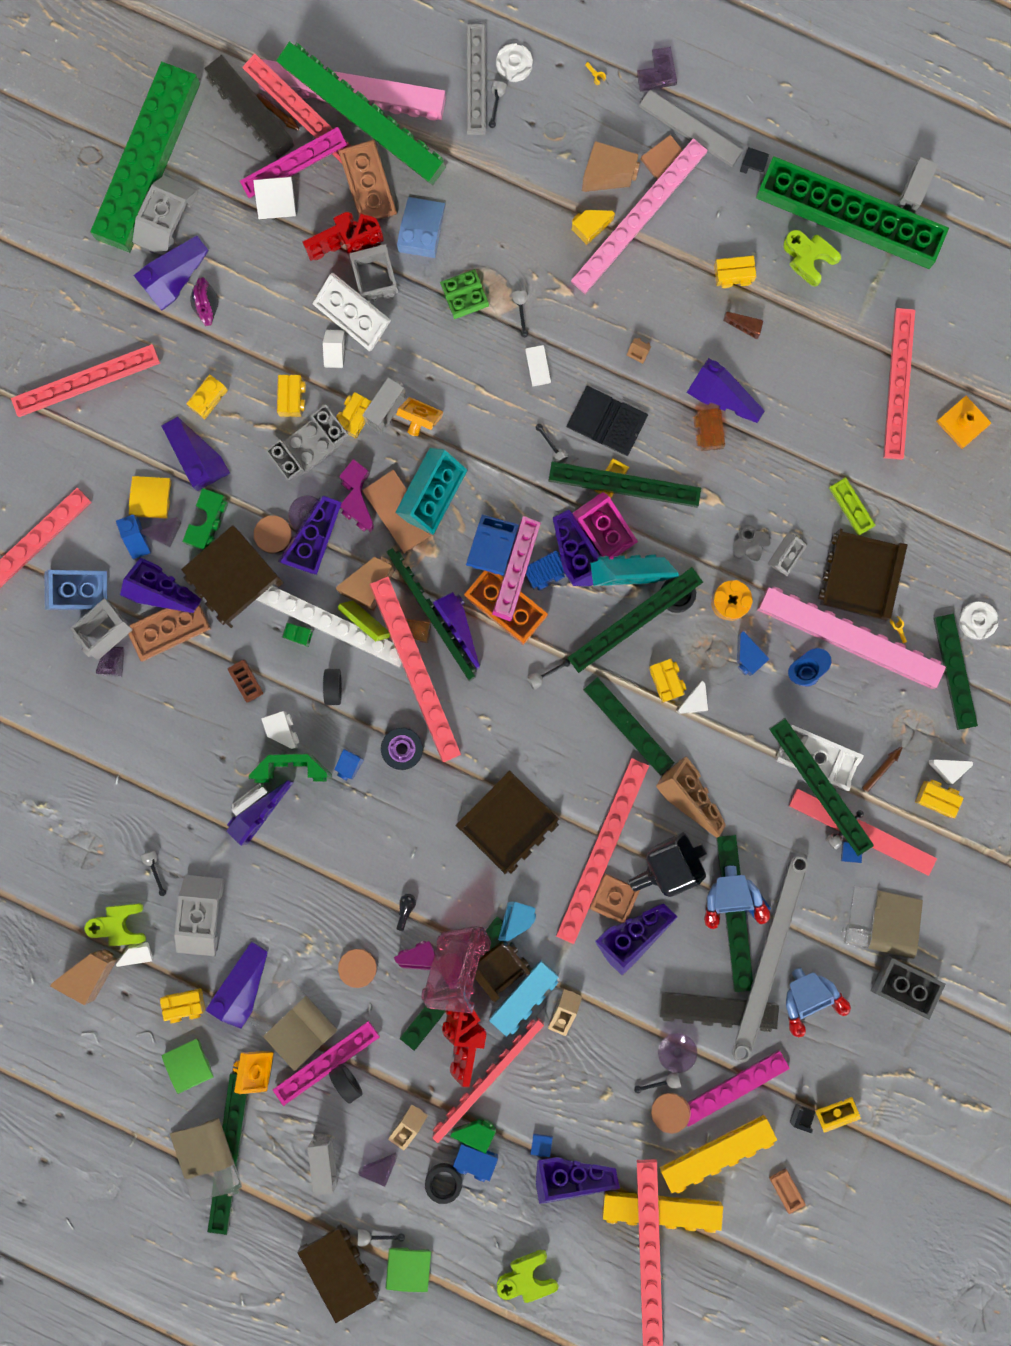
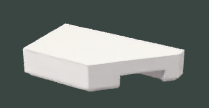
M149 943L129 945L122 956L117 959L116 966L152 961L153 956Z

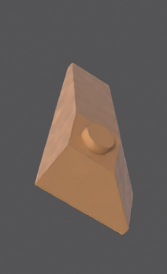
M684 757L662 775L656 787L667 801L717 838L721 835L726 824L716 805L711 804L707 795L709 791L707 787L703 788L699 780L701 776L698 770L687 757Z

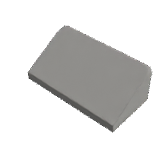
M788 533L768 562V565L788 577L808 545L797 535Z

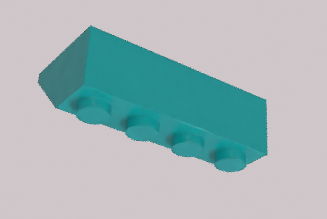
M429 448L395 513L407 523L434 535L468 470L445 449Z
M656 554L646 555L645 558H641V555H633L629 559H625V556H616L614 559L604 556L599 557L598 561L590 563L593 586L658 583L679 576L678 571L665 557H657Z

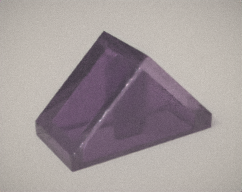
M175 517L140 531L145 537L170 548L181 526V521Z
M113 647L102 656L98 663L96 674L122 677L124 647Z
M397 1153L360 1167L358 1171L359 1176L385 1187L395 1165Z

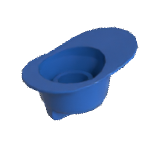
M815 648L809 650L790 665L788 669L790 680L799 686L805 687L816 684L819 678L829 670L832 663L831 656L824 649Z

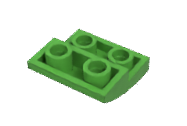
M475 269L440 282L454 319L489 307Z
M198 1039L161 1055L177 1094L214 1077L209 1061L205 1058L200 1040Z
M408 1247L389 1248L386 1290L428 1292L431 1251L429 1249L410 1250Z

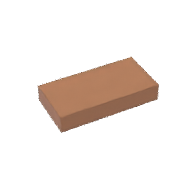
M786 1168L769 1177L788 1214L806 1205Z

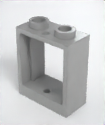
M919 158L909 175L896 205L897 207L916 213L938 164L929 158Z
M386 244L349 253L359 294L369 303L381 297L391 298L398 293ZM385 259L392 286L364 293L358 266Z
M387 378L362 415L366 425L380 434L384 432L398 408L407 398L403 384L399 380Z
M105 598L70 628L74 634L73 639L83 646L81 650L88 657L93 656L97 660L133 630L115 606ZM107 617H110L115 626L92 645L86 636Z
M326 1134L316 1135L308 1146L313 1196L333 1194L338 1183L332 1136L327 1137Z

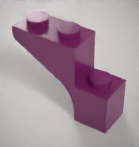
M353 459L339 476L342 481L341 485L348 491L352 489L341 503V514L348 520L354 519L357 522L356 526L363 532L367 530L371 533L374 529V524L362 497L363 484L370 474L367 469Z
M430 941L419 942L415 945V948L402 950L394 957L395 962L401 968L433 970L441 973L449 987L468 979L459 957L456 954H447L439 961Z

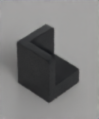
M748 147L740 172L747 174L749 168L763 172L769 154Z
M796 1104L790 1123L794 1128L812 1134L813 1129L811 1125L816 1112Z

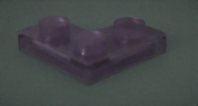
M671 46L653 49L654 68L637 70L640 92L677 85Z

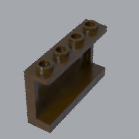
M341 1224L335 1230L309 1245L307 1243L302 1245L297 1252L335 1323L376 1301L380 1291L375 1280L372 1281L369 1276L370 1270L365 1262L362 1263L359 1258V1249L356 1245H352L348 1229L346 1227L343 1228Z

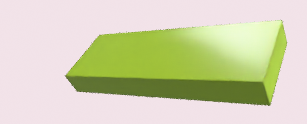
M846 477L829 487V490L857 535L860 536L876 526Z
M353 600L339 604L338 610L375 642L390 637L389 631Z

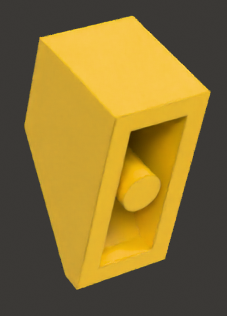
M585 210L582 214L578 213L573 218L571 230L588 245L614 220L615 213L604 210Z

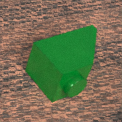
M478 1119L453 1128L450 1137L486 1154L496 1133V1127L486 1119H483V1121Z

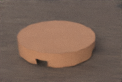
M267 516L256 524L254 540L257 546L264 552L275 554L284 551L292 540V531L290 525L283 518Z
M364 949L349 950L342 956L338 965V973L341 980L352 988L367 986L373 981L377 972L375 958Z
M666 1093L655 1100L652 1105L651 1114L657 1128L663 1132L673 1134L680 1132L688 1125L691 1110L685 1098L676 1093Z

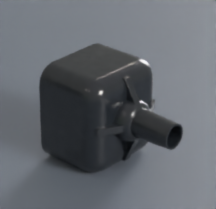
M684 832L657 844L647 853L646 862L648 868L643 873L629 879L630 887L636 892L655 885L668 897L685 892L700 885L706 878L705 869L699 858L706 855L707 852L702 844L693 848L688 836Z

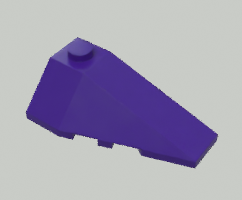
M196 235L150 262L133 276L162 311L178 298L180 291L188 283L190 276L198 268L209 250Z
M710 358L705 362L686 392L707 405L710 402L719 405L721 410L730 409L735 411L737 416L756 423L759 422L765 412L725 367Z
M179 417L161 425L187 478L196 491L230 474L222 457Z
M568 509L553 517L563 571L572 586H592L593 579L590 563L598 561L600 556Z
M141 557L123 579L120 595L136 603L194 613L202 601L201 598L187 587L178 585L174 577H168L164 574L161 567Z
M452 592L434 601L433 604L475 668L479 669L480 665L462 606L465 603L459 594L455 596Z
M287 780L237 817L233 816L227 824L229 828L226 832L241 846L249 844L294 782Z
M663 903L643 912L642 915L625 920L620 925L610 927L595 943L608 963L623 975L642 957L678 916Z
M251 942L205 1011L222 1022L242 1029L253 1012L268 951Z
M558 1157L537 1161L536 1189L539 1204L620 1189L616 1168L569 1161Z

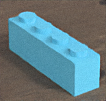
M540 960L530 971V974L521 981L491 1015L489 1021L506 1037L509 1033L513 1035L520 1027L518 1023L522 1019L526 1020L532 1014L531 1008L535 1004L539 1005L545 999V992L548 989L552 991L559 983L557 981L558 975Z

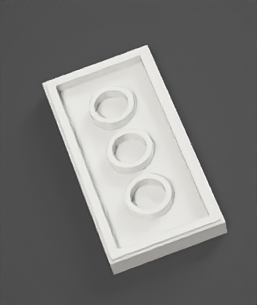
M334 273L329 275L313 302L316 308L368 351L373 350L391 321Z

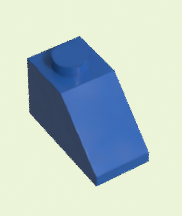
M133 514L116 520L121 538L133 560L151 554L140 519Z
M742 631L738 635L737 663L739 664V670L744 675L748 674L751 676L769 658Z
M344 749L334 770L338 772L337 776L346 781L348 778L353 780L364 759Z

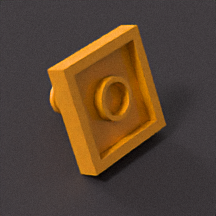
M967 395L936 421L961 449L991 424L988 418Z
M408 397L398 408L396 415L411 421L407 432L412 436H418L421 426L432 430L442 418L443 411Z
M256 1051L241 1053L240 1061H236L233 1065L238 1067V1069L233 1068V1072L237 1073L235 1093L267 1092L274 1052Z

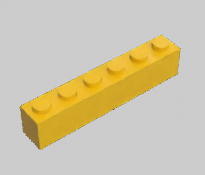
M762 1115L659 1168L671 1193H680L687 1188L686 1186L692 1183L698 1184L704 1180V1177L710 1174L711 1176L716 1175L722 1171V1168L734 1166L744 1157L750 1158L754 1156L757 1150L772 1147L777 1138L767 1118Z
M615 1191L604 1192L603 1220L612 1224L622 1221L628 1225H637L639 1223L638 1194ZM658 1196L659 1225H665V1228L668 1229L685 1227L684 1229L688 1231H696V1228L704 1229L705 1232L709 1233L722 1230L723 1205L721 1201Z

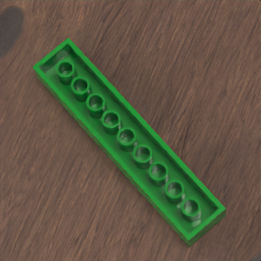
M289 41L276 61L286 71L433 186L446 168L443 164L445 160L435 151L431 154L428 151V146L420 139L416 142L412 133L403 127L402 130L398 128L399 124L391 116H383L385 113L374 103L369 105L370 101L362 93L357 91L355 94L353 92L355 89L344 79L339 81V77L329 67L324 69L321 61L313 55L309 57V53L297 42L293 45Z
M161 61L90 233L96 240L131 253L134 246L132 241L136 217L151 185L163 176L199 89L200 82L196 74Z
M775 156L772 158L756 196L758 200L927 269H930L936 262L949 227Z

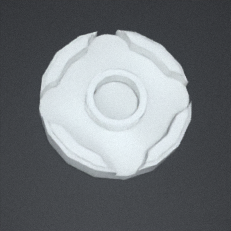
M512 43L505 45L499 50L496 57V68L503 79L518 82L529 76L532 70L533 58L531 52L525 46Z
M986 602L970 603L962 609L959 615L960 629L971 639L980 640L988 638L998 627L997 612L993 606Z

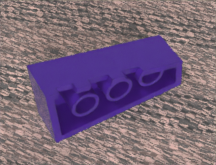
M320 496L278 562L317 575L342 502L326 496Z

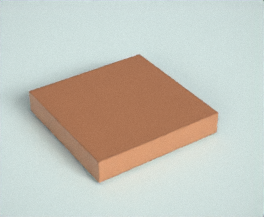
M669 135L641 156L640 160L658 180L683 150L674 138Z
M605 873L589 909L619 923H624L629 917L640 890L634 892L630 884Z

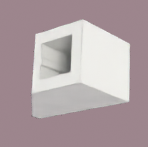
M285 711L261 718L267 737L291 749L298 748L299 739L297 733L292 731L291 725H293L290 714L287 715Z

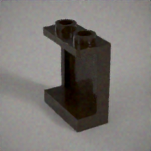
M501 941L468 967L471 974L494 1003L500 999L498 996L500 992L523 974H530L527 969L530 965L524 957L519 958L517 956L518 949L512 942L508 944L507 941Z

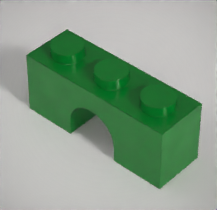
M202 488L196 507L206 511L207 520L201 526L189 524L182 541L183 543L204 550L215 541L213 536L215 531H218L220 528L222 512L225 513L228 506L225 496Z

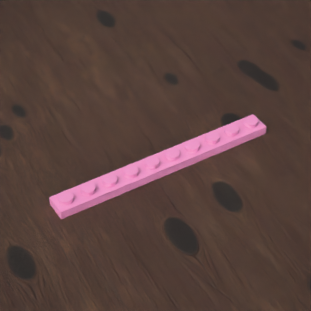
M693 138L574 276L571 283L586 294L707 154L708 150Z

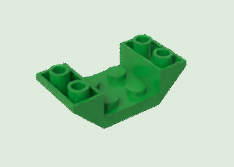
M309 754L268 755L249 774V779H254V783H269V779H274V767H288V763H293V766L307 767L308 778H313V782H327V778H332V774L313 755Z

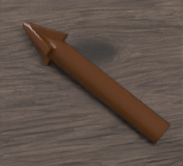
M261 93L256 95V99L286 124V127L300 130L292 116H287Z
M899 747L888 754L889 757L862 787L865 792L868 793L895 761H898L903 747Z

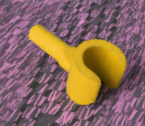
M589 62L585 64L594 76V84L600 85L597 77H601L605 81L606 75L604 72H597Z
M897 616L899 621L894 624L893 620L890 619V624L899 633L902 643H906L907 640L902 629L904 626L903 620Z

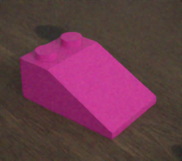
M604 492L572 513L602 557L609 556V559H614V557L619 556L638 542L611 498Z

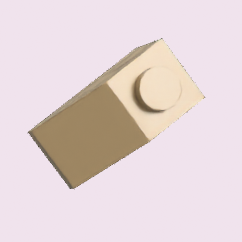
M564 989L548 1029L566 1036L577 1015L582 996Z
M411 1105L388 1140L402 1150H405L419 1132L428 1115L420 1108Z

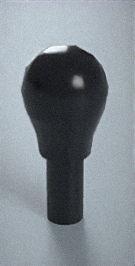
M404 894L399 900L400 918L396 928L399 931H404L407 917L410 916L416 906V899L411 894Z

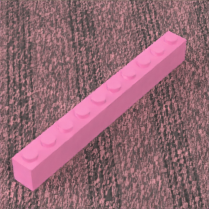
M261 59L301 98L307 99L311 97L326 102L286 71L278 62ZM335 72L339 77V81L344 79L355 89L353 91L355 94L357 91L362 93L370 101L369 105L374 103L381 110H387L393 114L404 113L411 117L422 116L433 121L437 119L442 120L446 101L445 90Z
M773 586L766 589L757 611L930 689L937 688L946 668L941 665V661L934 658L927 659L923 657V653L917 650H907L904 644L899 642L894 644L888 641L889 638L884 635L878 634L876 636L870 633L871 630L866 627H856L848 619L843 618L841 620L836 618L835 613L828 610L823 612L813 603L808 602L805 604L795 595H785L780 588Z

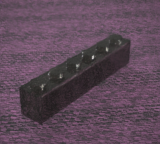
M222 54L204 68L207 74L205 78L212 87L215 85L218 88L217 93L223 100H228L230 109L234 114L238 113L242 117L240 118L241 122L246 128L250 127L253 130L252 135L258 142H263L265 145L264 149L270 156L274 155L278 160L294 147L293 140Z
M660 991L658 1015L663 1017V1021L674 1022V1019H682V1022L687 1024L701 1021L702 1025L713 1026V1023H721V1027L733 1028V1025H740L747 1000ZM767 1002L759 1027L760 1031L771 1032L772 1029H777L779 1005L777 1003Z

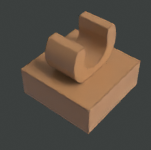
M634 338L627 356L643 364L652 346H650L649 342L647 344L642 342L641 338Z

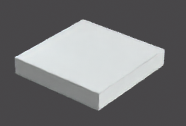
M292 177L253 180L258 219L296 216Z

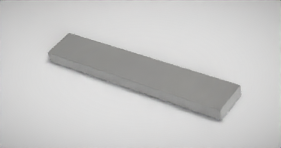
M467 24V135H486L485 24Z
M652 90L648 91L639 104V108L690 141L694 138L708 150L707 152L730 167H733L743 152L741 148Z

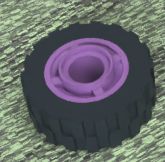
M396 728L385 735L381 743L382 758L387 765L396 770H407L414 767L420 761L423 754L422 741L418 734L411 729ZM401 743L405 744L408 748L407 752L402 755L396 751V747Z

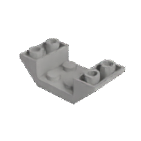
M162 176L153 183L135 220L133 244L161 256L171 251L175 242L172 234L185 207L191 208L198 190L166 176Z
M326 404L311 415V421L285 441L279 439L265 450L287 481L309 472L335 452L347 438L348 433Z
M185 875L178 898L174 934L176 953L216 956L218 939L215 936L219 899L222 898L224 878Z

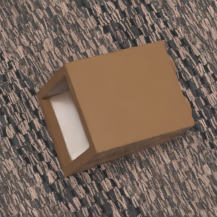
M595 141L583 176L582 191L589 192L630 187L632 180L636 181L639 172L640 162H637L638 154Z
M381 556L379 559L373 557L340 583L336 590L341 595L374 611L377 602L369 584L385 577L391 579L395 570L388 559Z
M106 949L93 952L52 982L50 987L86 1005L96 999L117 958L113 957L114 954Z

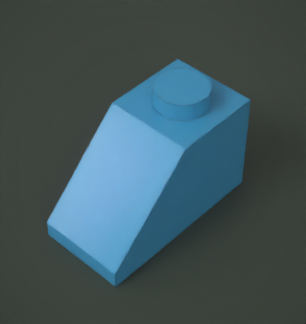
M508 902L498 940L510 941L529 929L535 922L536 908L517 902Z

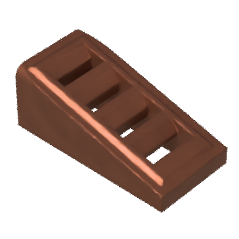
M726 312L723 320L755 339H758L763 325V320Z
M242 660L227 668L246 703L264 694L246 660ZM244 667L245 670L236 675L235 671ZM248 674L249 677L240 682L239 678ZM252 681V683H253L252 685H250V686H248V687H246V688H243V685H245V684H247L248 682ZM253 688H256L257 691L253 692L250 695H247L246 692L252 690Z

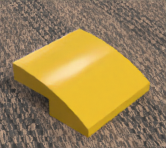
M132 476L129 516L134 514L137 517L167 518L170 505L171 479Z

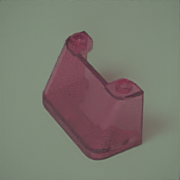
M473 926L442 932L441 936H438L437 949L427 984L422 990V1000H424L427 1008L465 1013L473 1012L475 1004L470 1002L471 994H474L472 984L480 955H484L485 951H489L491 945L484 927Z

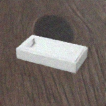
M544 345L526 348L525 352L532 387L551 383Z
M259 783L231 805L233 813L237 816L267 793L266 786L263 783Z

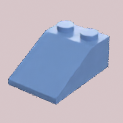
M408 197L397 242L399 252L436 258L445 203Z
M45 571V610H92L104 598L107 600V571Z

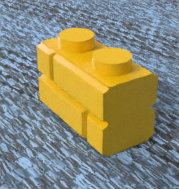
M754 255L716 259L714 263L716 286L730 288L733 284H740L741 286L751 285L756 279Z
M209 374L186 404L205 420L228 390L225 385Z
M278 375L277 413L281 417H301L302 411H305L306 404L305 400H302V393L306 392V382L303 381L300 375Z
M356 392L346 398L344 402L346 407L343 412L339 411L336 419L348 435L357 439L365 425L362 415L372 402Z
M668 659L648 667L662 703L685 695L686 686L683 679L679 680L677 673L680 671L676 661L672 662V659Z
M932 779L930 782L924 781L915 803L949 818H955L964 797L959 795L960 792L950 787L948 790L942 788V783Z
M199 988L162 996L160 1004L163 1020L177 1023L182 1021V1017L189 1016V1019L200 1018L201 1014L206 1010L202 989Z
M852 1097L844 1099V1102L839 1101L815 1110L824 1133L861 1119Z

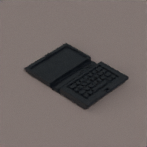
M586 386L566 427L628 456L648 414L624 402L621 403L590 386Z

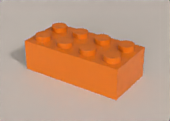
M484 570L464 594L465 598L524 646L548 617V613L520 591L511 621L492 615L503 576Z

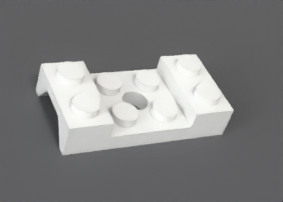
M790 725L814 760L818 752L824 754V762L817 764L830 783L844 791H849L855 770L864 755L799 727ZM780 747L775 761L796 769L785 751Z

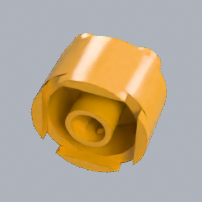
M738 580L722 583L714 591L711 600L714 613L719 618L728 621H735L743 617L750 610L753 603L751 591L744 583ZM730 598L735 599L734 603L731 604L728 603V600Z

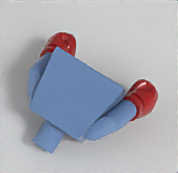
M736 866L725 867V877L717 878V883L712 885L707 895V907L704 916L705 925L710 929H716L720 924V913L754 910L755 920L759 924L767 923L770 919V911L762 900L760 890L751 880H747L745 875L737 876Z
M798 968L791 973L795 981L789 984L790 990H788L786 996V1008L789 1015V1031L793 1036L800 1038L806 1033V1027L801 1019L830 1005L841 1016H847L850 1013L851 1006L849 1001L838 992L832 981L823 976H817L814 972L805 975L802 968Z

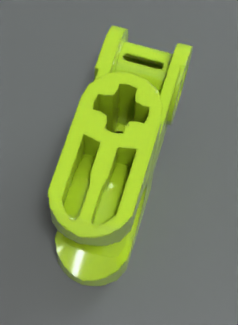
M793 230L787 235L783 243L784 250L794 258L790 262V267L814 287L821 283V274L815 269L814 261L821 259L830 265H835L841 260V254L819 235H814L810 240L801 231Z
M143 904L106 907V916L93 918L86 922L85 933L91 938L108 937V946L143 943L146 941L145 934L130 932L126 927L127 918L131 914L142 912ZM93 926H100V929H93Z
M542 1249L513 1260L510 1263L512 1272L503 1274L497 1280V1293L499 1297L503 1300H510L522 1295L524 1303H529L556 1292L559 1288L556 1280L547 1279L541 1281L533 1276L535 1268L545 1263L547 1259L546 1251ZM504 1284H507V1286L510 1287V1289L507 1290L504 1287Z

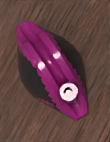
M204 277L198 278L190 296L191 307L205 326H210L218 307V296Z

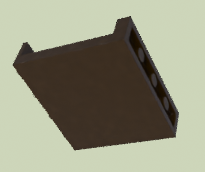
M234 525L228 528L181 569L185 574L184 580L190 586L194 585L196 587L194 592L201 599L203 597L206 599L205 605L211 612L216 611L218 614L216 616L217 620L222 625L227 624L230 628L233 627L230 622L273 584L279 588L284 583Z
M840 528L832 535L831 544H833V548L827 556L829 566L828 570L825 569L822 581H825L824 588L820 589L818 599L821 600L820 605L885 621L891 619L908 544H893L843 532V529Z
M509 770L455 826L504 874L507 872L512 874L518 867L516 863L521 858L525 860L532 853L530 849L535 844L539 846L546 839L544 835L548 831L552 833L559 826L557 823L559 818Z

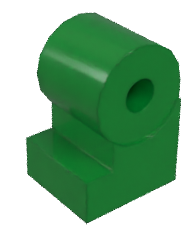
M286 623L282 638L309 647L314 631Z

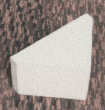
M344 330L325 331L323 339L324 367L343 368Z
M703 681L696 686L676 711L678 714L708 711L706 686Z
M929 760V765L947 784H953L973 766V762Z

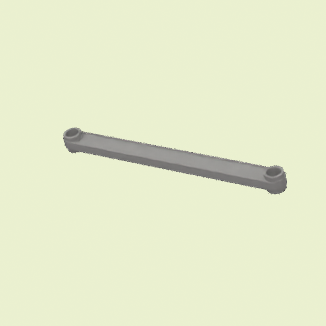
M802 856L792 858L787 869L733 1046L732 1055L738 1062L748 1061L754 1047L807 872L808 862ZM796 860H800L803 863L801 870L795 868L794 863ZM739 1048L746 1050V1055L742 1059L737 1057Z

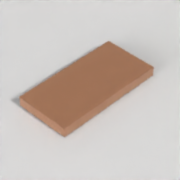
M374 139L338 150L358 216L360 217V214H364L381 220L397 215Z
M392 470L363 489L362 492L405 554L432 536V534L407 523L395 513L407 489L395 471Z
M200 605L194 613L164 608L130 624L129 626L133 630L128 635L140 661L143 662L211 630V627Z

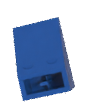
M482 514L466 565L475 569L489 571L493 574L504 575L519 524Z

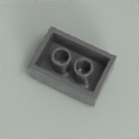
M886 956L870 991L930 1020L946 984Z

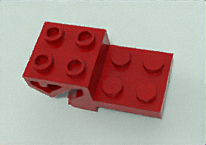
M344 212L333 218L335 226L302 242L310 261L321 259L324 257V254L330 251L335 252L339 250L342 245L345 246L349 254L380 246L384 239L381 227L375 217L360 214L357 222L354 221L351 212Z
M450 997V1001L446 1004V1022L442 1026L443 1035L454 1045L453 1052L455 1057L454 1062L450 1065V1073L462 1087H470L476 1049H484L487 1032L478 1023L481 1020L468 1003L462 998Z

